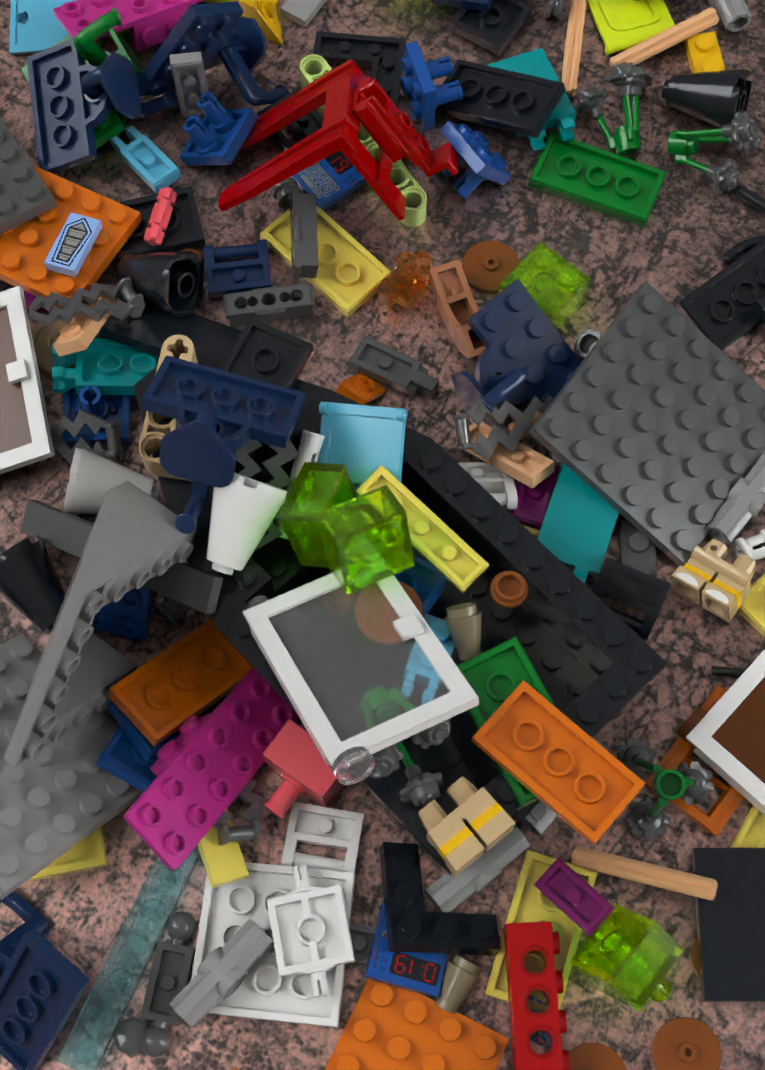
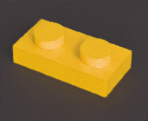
M715 31L699 33L684 40L692 73L726 70Z

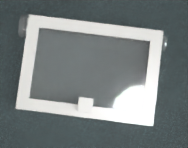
M379 553L270 600L263 595L256 596L249 602L248 609L242 611L244 619L260 650L324 761L329 765L341 784L352 785L369 776L375 766V760L371 754L479 705L478 696Z

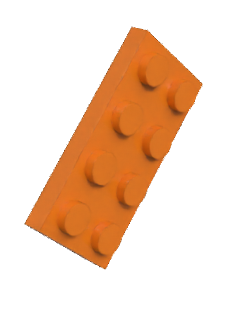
M211 618L110 687L107 696L155 747L179 730L180 726L188 718L194 715L198 716L230 693L252 666L218 632Z
M524 680L472 737L473 743L593 846L646 784Z

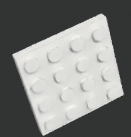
M245 862L249 873L246 879L212 889L208 876H206L191 980L198 974L197 969L203 960L216 948L223 947L250 918L273 940L266 899L285 896L291 891L296 890L291 866ZM307 868L310 886L324 888L341 884L350 928L355 873ZM273 943L270 949L247 971L248 976L241 986L228 998H222L208 1014L338 1028L346 964L335 966L326 971L330 995L323 996L320 985L322 997L314 998L311 975L300 973L286 977L279 976Z

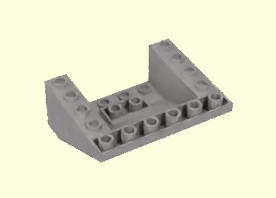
M129 481L108 490L105 494L40 658L5 753L4 759L14 767H17L28 758L31 760L35 759L47 745L52 742H60L69 730L75 726L77 728L83 726L89 717L97 711L99 713L105 711L111 701L107 696L109 688L136 670L137 665L92 633L93 627L91 624L95 614L106 604L112 601L118 602L125 593L133 588H141L155 575H163L169 567L177 562L183 563L193 551L194 545L191 543L197 529L189 534L180 532L175 525L177 515Z

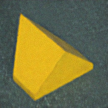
M229 0V2H239L244 11L241 16L255 19L267 40L284 46L278 8L279 0Z

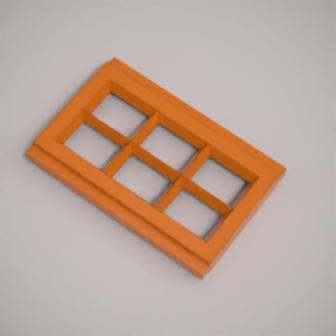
M718 684L701 707L708 713L728 689ZM679 736L658 765L663 770L674 769L677 771L680 763L684 762L690 766L694 760L689 756L694 749ZM708 765L706 770L713 772V769ZM652 773L645 782V785L655 793L653 789L655 775ZM713 775L709 781L723 790V793L708 814L694 804H685L680 797L668 800V803L706 832L716 837L745 797L730 784L727 785Z

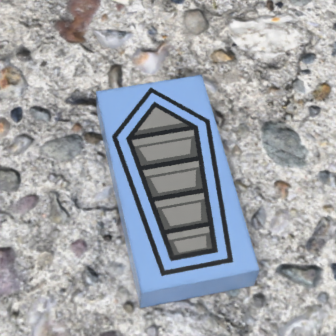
M71 212L44 261L46 269L76 278L102 229L101 221Z

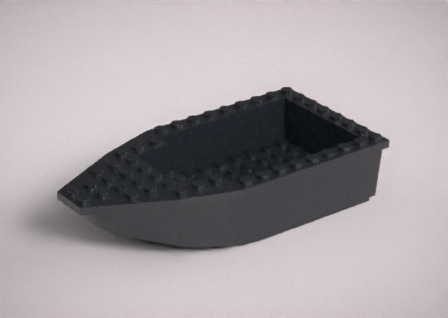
M194 345L198 364L221 369L228 356ZM157 367L133 386L143 424L147 411L141 409L142 397L154 378ZM297 379L292 389L306 393V399L290 437L295 449L298 451L302 430L320 434L322 416L319 413L320 402L362 404L333 390ZM163 418L158 422V424L166 425L170 423L173 419ZM405 426L401 483L489 564L486 571L464 593L449 581L428 614L444 620L447 617L446 608L461 603H476L477 611H481V652L483 653L517 637L555 707L593 738L668 663L432 438ZM262 443L263 446L259 448L253 459L262 471L250 478L268 483L274 477L263 466L262 462L272 458L277 453L269 447L271 445ZM160 450L154 451L152 457L158 458ZM295 458L281 465V468L289 478ZM236 461L235 473H239L245 467ZM318 461L306 499L309 510L303 514L298 534L301 536L299 542L277 537L263 547L255 549L243 570L234 569L233 575L211 569L213 562L206 559L214 487L210 486L209 498L197 521V531L191 543L194 545V548L186 559L188 564L223 577L215 614H210L218 632L296 714V710L252 636L249 623L242 611L336 571L313 545L309 535L354 505L315 501ZM158 476L166 508L178 516L183 513L190 499L192 481ZM409 542V545L403 548L404 550L429 562ZM503 571L517 572L527 582V597L517 607H501L491 597V582L497 574ZM361 579L351 582V584L356 587ZM323 595L268 619L342 742L367 730L365 718L359 706L363 704V700L369 692L377 688H386L389 692L397 689L401 694L405 683L403 677L416 641L413 638L408 643L394 648L377 646L368 641L361 633L356 622L355 610L348 615H332L325 609L322 602ZM454 645L451 658L457 666L467 660H460L456 645ZM443 682L439 693L436 692L434 699L449 693ZM413 684L414 690L408 702L416 708L422 705L421 702L427 688ZM399 706V708H400V713H399V715H401V714L405 713L406 711L403 710V709ZM468 710L449 718L451 732L441 744H432L427 749H423L420 744L416 745L412 742L413 736L402 740L412 762L420 767L422 773L442 774L443 784L438 787L440 796L434 798V800L447 815L458 807L447 794V789L461 777H465L477 790L484 787L510 817L521 808L497 763L472 742V737L479 729ZM358 753L341 760L451 876L452 873L446 866L444 859L426 839L427 830L418 816V812L425 805L417 807L412 801L402 802L400 799V791L409 781L405 774L406 767L403 761H398L400 765L398 770L392 771L390 775L373 778L372 776L362 775L361 768L355 765L354 758L359 755Z

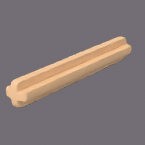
M587 0L570 1L561 82L564 83L565 92L569 98L574 97L577 90Z
M708 8L611 57V68L616 64L624 62L628 64L632 62L634 66L717 24L719 16L716 9Z
M575 846L571 856V863L573 865L595 872L707 900H714L717 893L718 883L712 878L582 846Z

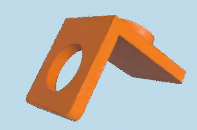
M359 373L339 383L336 392L355 402L366 405L382 396L386 388L367 375Z

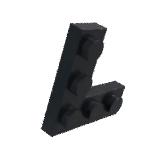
M316 31L313 54L322 56L329 65L340 66L353 59L358 67L372 68V79L375 78L398 108L403 74L401 58H405L406 39Z
M382 843L379 853L388 951L496 956L501 948L496 915L425 911L418 844Z

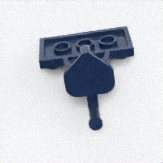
M238 1L190 5L138 78L140 96H159L166 90L176 92L169 55L201 51L204 69H211L223 62L241 95L252 106L272 104L290 93V91L283 84H278L272 90L261 91L251 72L266 53L267 42L256 20L241 16L244 11Z
M74 38L26 57L39 168L56 174L96 159L94 128L105 121L112 108L130 119H143L168 108H175L178 105L177 95L171 90H166L162 96L142 103L140 101L137 74L134 66L127 58L117 52H113L106 57L99 67L86 65L85 58L73 45Z
M517 279L466 320L486 348L477 359L475 366L476 380L466 371L455 373L452 376L459 402L463 408L469 412L482 402L487 410L492 413L494 411L493 408L497 405H502L505 400L512 405H517L526 400L530 403L534 396L542 403L545 402L548 396L554 399L581 364V361L520 280ZM485 414L482 422L491 427L494 425L500 426L490 415Z
M168 355L165 356L142 397L141 409L176 419L175 430L165 434L161 440L159 460L161 466L169 474L192 481L190 499L183 513L179 514L175 520V525L180 532L189 534L196 530L197 521L209 498L210 486L225 487L231 483L236 466L234 450L242 447L248 439L286 448L305 405L306 393Z
M14 890L4 899H0V904L3 903L8 906L25 923L0 941V1054L17 1070H38L90 980L77 966L73 965L49 940L45 939L50 930L48 920L22 895Z

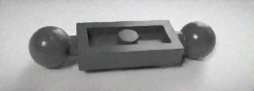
M184 911L172 914L167 921L166 930L171 938L170 943L158 941L140 1016L142 1019L152 1020L151 1026L145 1029L140 1040L142 1051L150 1057H159L169 1049L171 1040L166 1030L167 1024L177 1026L180 1024L181 1017L169 1003L189 983L196 951L195 948L185 946V941L189 940L195 933L196 922L191 914Z

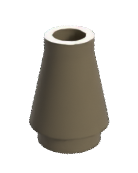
M461 603L446 608L447 617L444 620L456 645L460 660H469L481 654V611H477L476 603Z
M455 954L452 961L448 960L436 1005L449 1013L454 1014L457 1012L459 1006L482 979L479 977L482 967L459 954Z

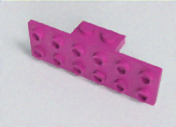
M76 0L54 8L53 11L54 16L69 36L74 38L77 33L115 7L122 20V26L116 25L114 28L118 32L130 28L133 46L139 52L163 43L188 9V6L205 0ZM109 30L95 40L111 35Z
M252 667L213 713L201 717L194 715L188 718L180 726L179 731L181 733L175 740L166 743L158 751L157 756L159 758L150 768L157 777L124 814V819L169 870L178 869L265 762L262 754L286 722L290 719L297 723L300 717Z

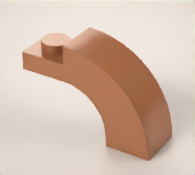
M456 259L429 269L427 273L438 300L436 305L453 342L467 358L480 355L486 347L466 322L467 319L479 310V307L472 295L460 260Z

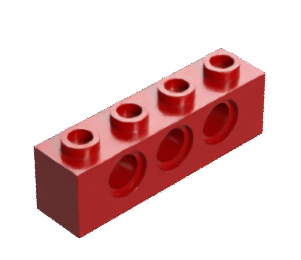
M552 921L506 923L503 932L513 1070H570L569 1051L562 1050L561 1034L567 1033L565 1009L559 1010L558 994H563L564 991L562 970H555L554 955L560 954L559 932L552 931ZM530 953L539 955L544 963L543 971L537 974L529 972L525 968L524 957ZM538 992L545 997L547 1001L545 1012L534 1013L529 1009L527 997L530 993ZM534 1032H543L548 1036L550 1048L546 1054H538L531 1048L530 1038Z

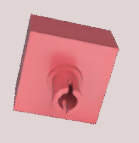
M289 719L262 754L269 770L283 779V782L268 802L264 804V807L281 820L300 794L307 796L319 806L329 807L352 776L351 771L342 761L334 763L332 767L330 764L327 765L309 733Z

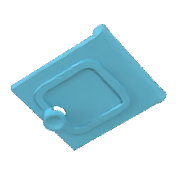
M11 0L9 53L11 55L38 53L52 47L66 37L68 33L54 16L53 9L76 0Z
M320 402L319 413L322 414L320 435L325 436L318 456L315 501L370 507L356 494V490L381 465L401 482L407 410L403 408Z

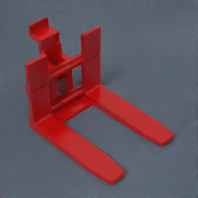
M350 59L257 118L251 133L245 139L239 151L261 141L325 105L323 124L319 130L222 191L218 207L222 212L335 152L342 151L394 216L401 221L405 219L406 198L390 179L392 164L400 159L404 162L410 159L416 167L419 166L427 177L446 168L454 176L458 173L459 155L449 142L431 151L426 138L422 134L418 135L412 127L409 116L397 108L375 78L372 79L369 76L364 79V73L354 60ZM360 123L379 146L377 162L357 138Z

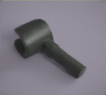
M753 662L743 668L712 666L711 675L739 678Z

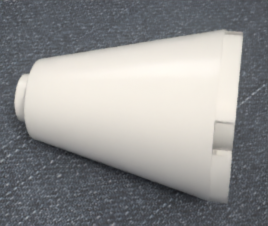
M76 448L70 469L63 511L72 515L98 514L106 492L127 481L137 486L156 501L159 487L153 486L154 479L84 448Z
M238 473L234 474L229 485L214 487L206 557L207 560L213 562L211 569L228 575H233L234 569L243 570L284 504L288 491Z

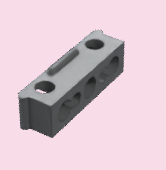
M295 190L292 193L290 203L292 277L294 280L299 278H316L318 270L316 194L299 193V191Z
M310 283L259 288L252 291L223 295L225 318L229 319L231 327L246 325L249 318L264 323L313 316L312 308L315 307L313 287Z

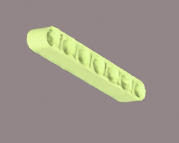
M310 54L301 60L300 77L302 89L333 70L322 56ZM325 105L317 109L322 117H324ZM360 123L357 138L377 162L379 146ZM400 159L392 164V171L390 172V179L393 183L399 184L396 186L406 198L405 219L400 222L407 227H417L423 224L426 219L427 195Z

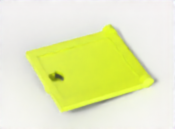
M587 0V6L605 44L606 55L627 50L675 26L664 0Z

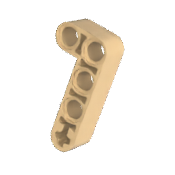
M173 335L167 338L161 348L156 372L166 355L198 364L192 341L184 335ZM147 411L139 441V452L146 470L155 476L187 480L173 476L165 471L160 464L159 457H150L154 451L160 450L163 436L175 430L176 419L172 418L173 420L170 423L160 425L158 422L161 419L172 417L161 416Z

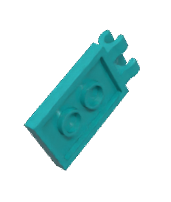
M543 48L486 65L560 82ZM564 92L538 138L516 133L518 138L527 136L534 151L546 148L543 140L546 137L545 129L556 126L563 142L575 138L572 128H575L576 111L566 92Z
M94 338L86 350L60 357L53 347L52 392L61 394L76 387V395H79L85 386H89L90 392H93L92 386H96L100 390L101 395H135L133 386L157 367L159 357L105 338ZM72 364H76V369L68 367Z
M563 463L537 539L566 567L574 569L573 574L585 584L588 574L596 577L599 575L619 512Z

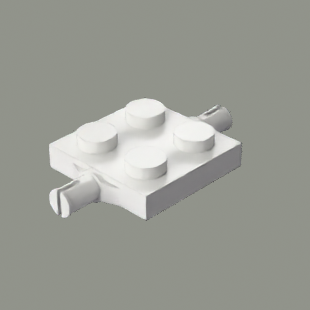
M300 865V869L298 866L292 867L296 890L291 891L285 896L266 900L279 976L286 977L300 973L311 975L313 996L317 998L322 997L320 985L322 995H330L326 971L335 966L356 961L341 884L324 888L310 886L308 865Z

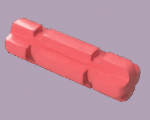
M170 187L159 190L156 198L159 202L154 204L148 222L150 228L147 227L144 234V241L151 246L162 244L165 232L162 231L167 229L173 211L171 205L174 206L177 199V192L173 191Z

